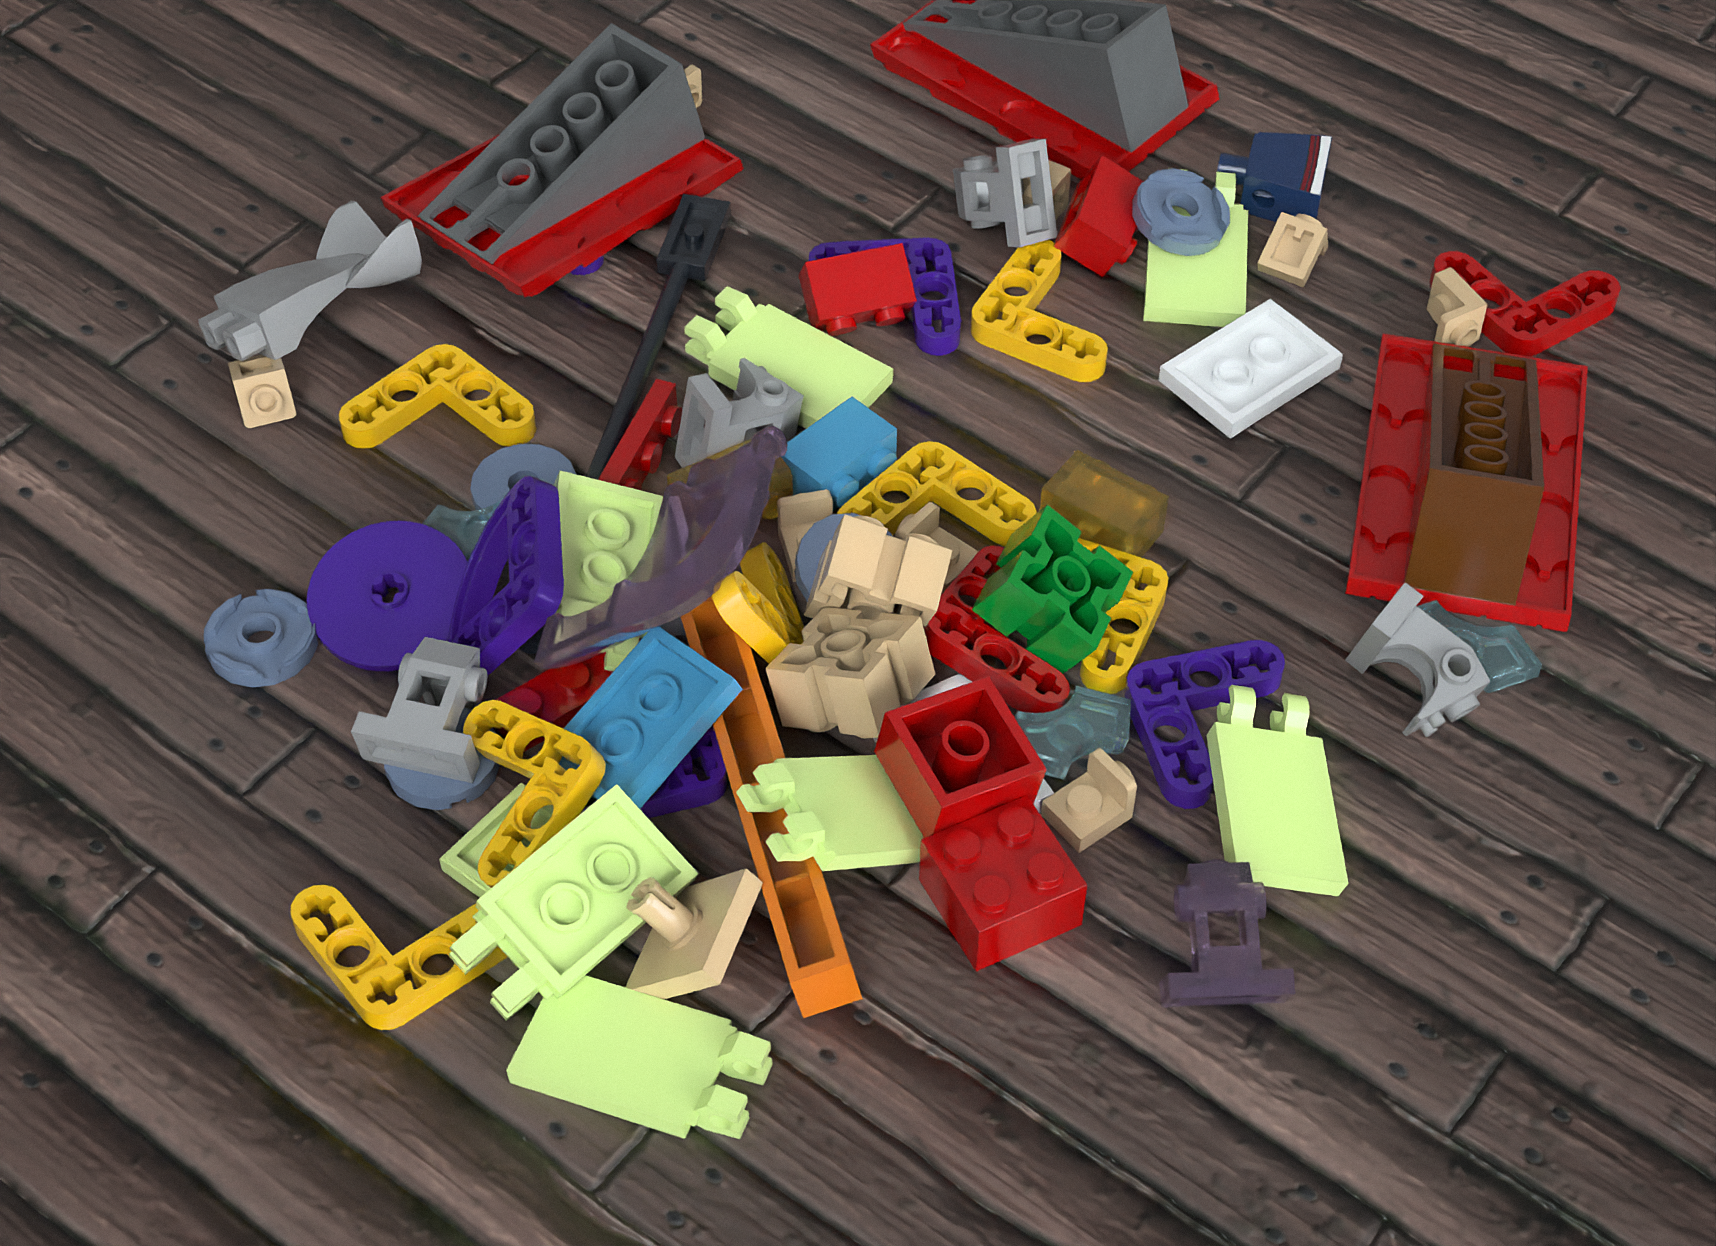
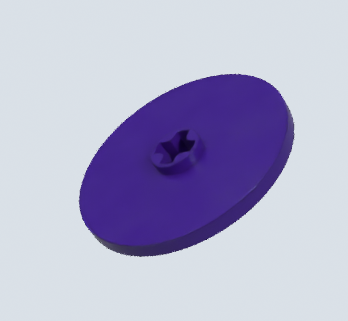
M387 521L360 528L334 544L317 564L307 591V610L311 625L313 627L315 622V633L318 639L339 660L366 670H399L404 655L406 653H414L424 637L449 641L452 613L458 589L468 563L467 559L456 543L448 536L424 524L410 521ZM398 588L399 593L394 595L393 602L384 603L382 598L387 596L388 589Z

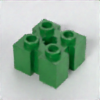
M1046 505L1011 534L996 563L1001 569L987 580L972 611L1006 637L1015 630L1027 638L1026 650L1064 674L1097 649L1111 620V617L1106 612L1119 603L1133 571L1100 545L1089 551L1077 541L1082 531L1049 505Z

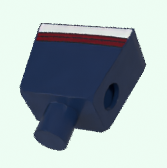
M1259 132L1253 137L1249 157L1221 153L1217 172L1236 173V185L1243 186L1240 205H1243V210H1248L1249 215L1277 222L1281 212L1294 217L1297 214H1305L1317 219L1333 136Z

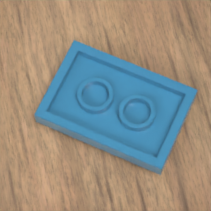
M654 624L564 728L587 740L605 760V774L591 798L597 801L617 784L640 809L742 691L735 678ZM563 756L559 763L565 770L568 768L576 770L580 766L568 761Z

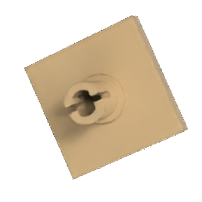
M745 868L688 886L674 898L654 878L643 880L631 894L634 899L628 901L627 909L633 914L638 915L652 929L625 988L661 999H668L720 985L763 882Z

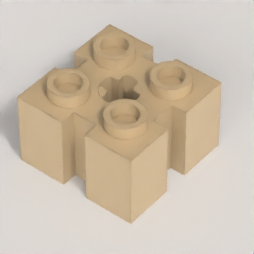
M844 514L834 532L832 541L828 542L820 556L804 616L814 618L824 607L861 610L864 619L875 620L881 612L921 616L922 624L926 627L937 612L953 550L939 546L934 539L922 534H908L904 540L886 535L888 528H885L877 519L868 516L852 517Z
M824 607L801 631L804 640L801 645L789 643L765 668L782 726L808 729L812 732H824L838 725L841 734L856 735L860 738H878L885 712L911 702L935 675L921 616L881 612L875 620L864 619L861 610Z

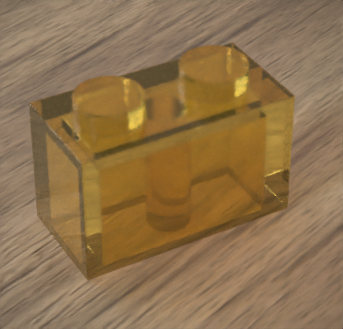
M1076 450L1042 487L1040 510L1049 505L1082 531L1079 536L1081 539L1142 558L1164 532L1169 496L1157 491L1151 485L1142 483L1112 468L1104 461L1097 460Z

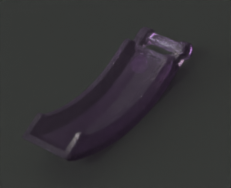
M767 426L756 432L751 442L716 460L704 459L693 465L689 471L686 484L681 481L669 484L665 489L657 522L649 544L630 576L616 583L613 594L588 611L573 616L564 617L560 613L549 616L546 620L534 663L543 669L559 668L593 658L681 617L713 595L720 588L721 582L725 577L734 572L753 540L763 509L769 500L770 493L768 489L775 460L784 456L787 452L788 444L783 432L775 426Z

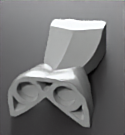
M350 201L340 206L328 221L317 251L316 260L268 270L234 284L214 296L218 310L198 319L207 345L215 350L227 346L233 358L244 361L257 353L276 360L296 350L305 330L317 314L346 288L384 286L410 279L420 274L422 258L412 221L405 219L386 238L357 202Z

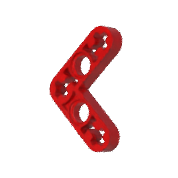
M1447 251L1438 255L1435 258L1429 280L1430 287H1432L1434 274L1451 267L1482 299L1494 301L1500 306L1498 308L1486 309L1481 333L1505 353L1528 357L1543 352L1611 315L1614 312L1621 290L1619 281L1611 274L1600 270H1589L1525 302L1473 257L1459 251ZM1559 309L1567 312L1571 317L1558 318L1549 314L1547 310Z
M986 546L974 556L942 593L937 612L926 627L923 626L930 655L972 682L989 676L1005 703L1034 720H1052L1058 716L1070 693V685L1065 675L988 626L989 623L972 611L973 607L966 605L959 597L960 595H968L978 599L987 582V579H985L987 574L989 575L993 571L997 572L1001 569L996 563L1004 547ZM968 643L973 646L972 650L967 648ZM987 654L999 658L1005 664L1006 669H996L987 665L981 655ZM1016 674L1021 676L1020 680L1014 678ZM1038 690H1041V691L1045 692V695H1043V694H1041V693H1039V692H1037V691H1038Z

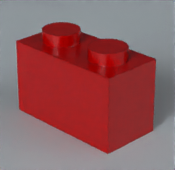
M1101 155L1077 184L1053 247L1060 249L1061 252L1102 277L1116 262L1123 265L1137 244V239L1132 237L1133 233L1138 229L1132 216V200L1139 186L1144 181Z
M903 243L807 261L798 275L810 325L820 331L827 330V334L830 336L850 333L857 329L856 324L875 320L876 326H887L905 320V314H908L917 302Z

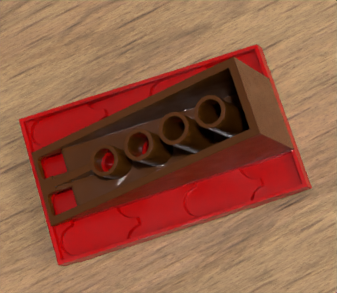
M1382 333L1345 594L1366 598L1375 596V599L1390 602L1406 582L1424 596L1416 605L1418 607L1425 608V605L1435 610L1476 617L1484 615L1487 619L1533 627L1542 625V628L1567 632L1572 613L1588 366Z

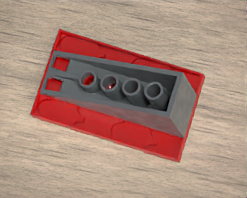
M932 0L870 44L874 59L883 62L884 68L930 90L932 97L996 127V131L1000 135L1016 143L1029 139H1046L1048 160L1071 169V174L1080 179L1084 177L1101 155L1128 172L1148 157L1147 154H1152L1176 135V131H1181L1201 115L1205 108L1208 109L1220 99L1215 83L1179 65L1166 4L1131 0Z
M611 23L500 134L383 195L380 199L384 207L397 215L402 222L405 219L411 220L413 227L431 237L437 245L453 251L467 260L468 264L473 268L489 274L501 282L507 290L525 298L526 296H535L578 266L587 267L639 230L650 229L677 210L683 194L704 197L744 168L739 157L705 138L682 63Z

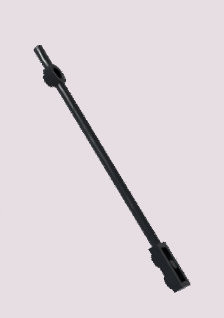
M683 194L657 256V272L668 275L586 477L598 480L629 427L688 278L706 281L731 217L730 201ZM551 619L520 646L519 649L529 654L537 653Z

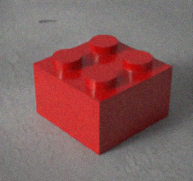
M989 676L885 712L874 750L924 838L1025 795H1028L1034 804L1047 770Z
M1028 795L921 839L919 881L975 971L986 968L1082 925L1087 884Z

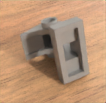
M1029 139L996 147L997 161L993 162L992 155L973 156L963 159L964 167L953 169L958 215L964 220L971 221L972 228L992 227L999 225L1000 222H1005L1008 247H1023L1057 237L1046 139ZM1030 177L1033 204L1023 205V178Z
M746 358L740 359L739 362L740 373L737 389L733 394L734 401L727 400L707 373L688 377L675 459L699 491L716 487L719 483L722 466L774 453L796 435L804 395L788 386L782 380L769 374L763 366L758 367Z
M1406 582L1371 624L1345 661L1362 674L1369 665L1382 662H1395L1407 667L1420 681L1423 702L1417 714L1402 733L1408 736L1421 729L1425 737H1428L1438 730L1437 727L1446 722L1443 718L1444 715L1448 717L1450 722H1453L1476 709L1480 705L1476 697L1491 681L1473 648L1416 606L1424 596Z
M424 637L414 653H406L402 658L398 672L399 687L387 717L359 711L351 730L352 736L363 760L473 783L480 761L471 735L455 731L463 708L473 710L481 704L486 690L487 670L480 668V648ZM422 695L425 703L418 702Z

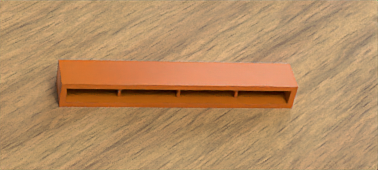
M710 592L677 602L689 647L735 678L742 688V691L713 723V727L759 880L763 882L761 887L789 982L803 1018L861 1000L863 998L821 868L814 857L803 861H777L765 841L773 833H780L782 835L789 833L783 823L788 814L784 808L774 812H747L736 794L743 784L759 785L753 774L759 765L770 764L776 759L786 758L752 649L724 621L713 602Z

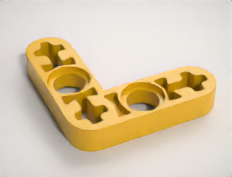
M1051 240L1018 247L973 306L971 313V335L984 346L1078 382H1092L1099 379L1106 369L1108 354L1106 342L1094 333L1034 311L1058 279L1061 267V250L1053 247L1054 242ZM1030 264L1036 265L1034 273L1030 271ZM1010 287H1019L1027 290L1029 293L1023 296H1012L1005 293L1004 290ZM999 311L1003 312L1002 320L997 319ZM1040 334L1050 338L1051 341L1046 344L1037 345L1027 341L1026 338L1031 335Z
M448 344L435 345L426 349L349 400L341 407L339 412L343 439L352 447L361 449L373 448L383 443L442 402L494 442L506 447L528 443L536 433V422L533 405L528 399L463 350ZM479 389L491 393L487 398L478 401L469 400L464 397L467 393ZM409 390L417 393L409 401L401 402L391 399L395 393Z
M928 441L912 447L842 505L837 514L855 513L877 519L885 528H888V531L893 536L899 524L909 514L915 515L928 502H934L993 542L1005 547L1011 534L1037 513V510L1027 497L948 446L939 442ZM923 466L926 469L921 473V467ZM964 488H976L985 495L978 500L972 501L961 498L957 493ZM896 490L906 493L910 498L902 503H890L884 500L882 496L889 491Z
M1081 538L1077 540L1089 551L1100 545ZM1100 545L1133 571L1119 603L1106 612L1111 617V620L1097 649L1081 660L1080 677L1082 683L1095 693L1109 695L1116 694L1126 687L1128 673L1137 665L1165 603L1168 576L1161 565L1151 560ZM1141 583L1147 584L1144 591L1137 589ZM1116 619H1129L1135 622L1139 629L1133 633H1119L1110 626V623ZM1108 649L1115 652V664L1111 665L1107 671L1099 669L1105 663Z
M762 542L739 555V564L743 575L739 571L732 572L711 584L710 593L718 612L728 626L770 664L789 643L801 645L804 642L801 633L804 625L787 575L779 558L768 544Z
M498 700L485 701L476 706L468 714L464 722L463 734L471 735L475 749L485 758L530 778V780L478 861L479 877L490 888L495 886L581 814L601 783L606 766L603 756L583 737ZM504 727L508 731L505 740L500 735L491 732V728ZM537 737H545L544 745L538 754L532 758L523 759V752L528 743ZM563 756L568 761L580 766L576 770L573 768L565 770L559 763ZM553 805V814L549 821L540 828L531 829V821L535 813L544 806ZM524 837L531 842L528 847L521 842ZM508 863L515 865L510 872L504 870Z
M313 885L303 889L295 896L291 904V918L301 942L361 1018L372 1028L379 1030H391L404 1025L507 958L506 954L497 946L489 956L467 974H464L455 963L448 972L442 975H430L421 969L424 961L435 954L449 955L451 952L450 946L477 924L473 919V915L479 911L476 908V904L393 956L343 894L336 888L328 885ZM317 910H320L324 915L330 914L335 931L328 935L327 928L317 917L310 918V914ZM350 946H361L370 951L367 959L355 967H344L336 962L339 953ZM411 973L418 989H413L411 981L408 980L406 982L404 975ZM384 991L390 997L396 995L397 1000L388 1005L382 999L376 1001L375 996Z

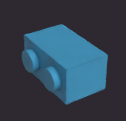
M852 396L776 450L777 487L789 496L827 489L831 493L833 511H835L897 460V428Z

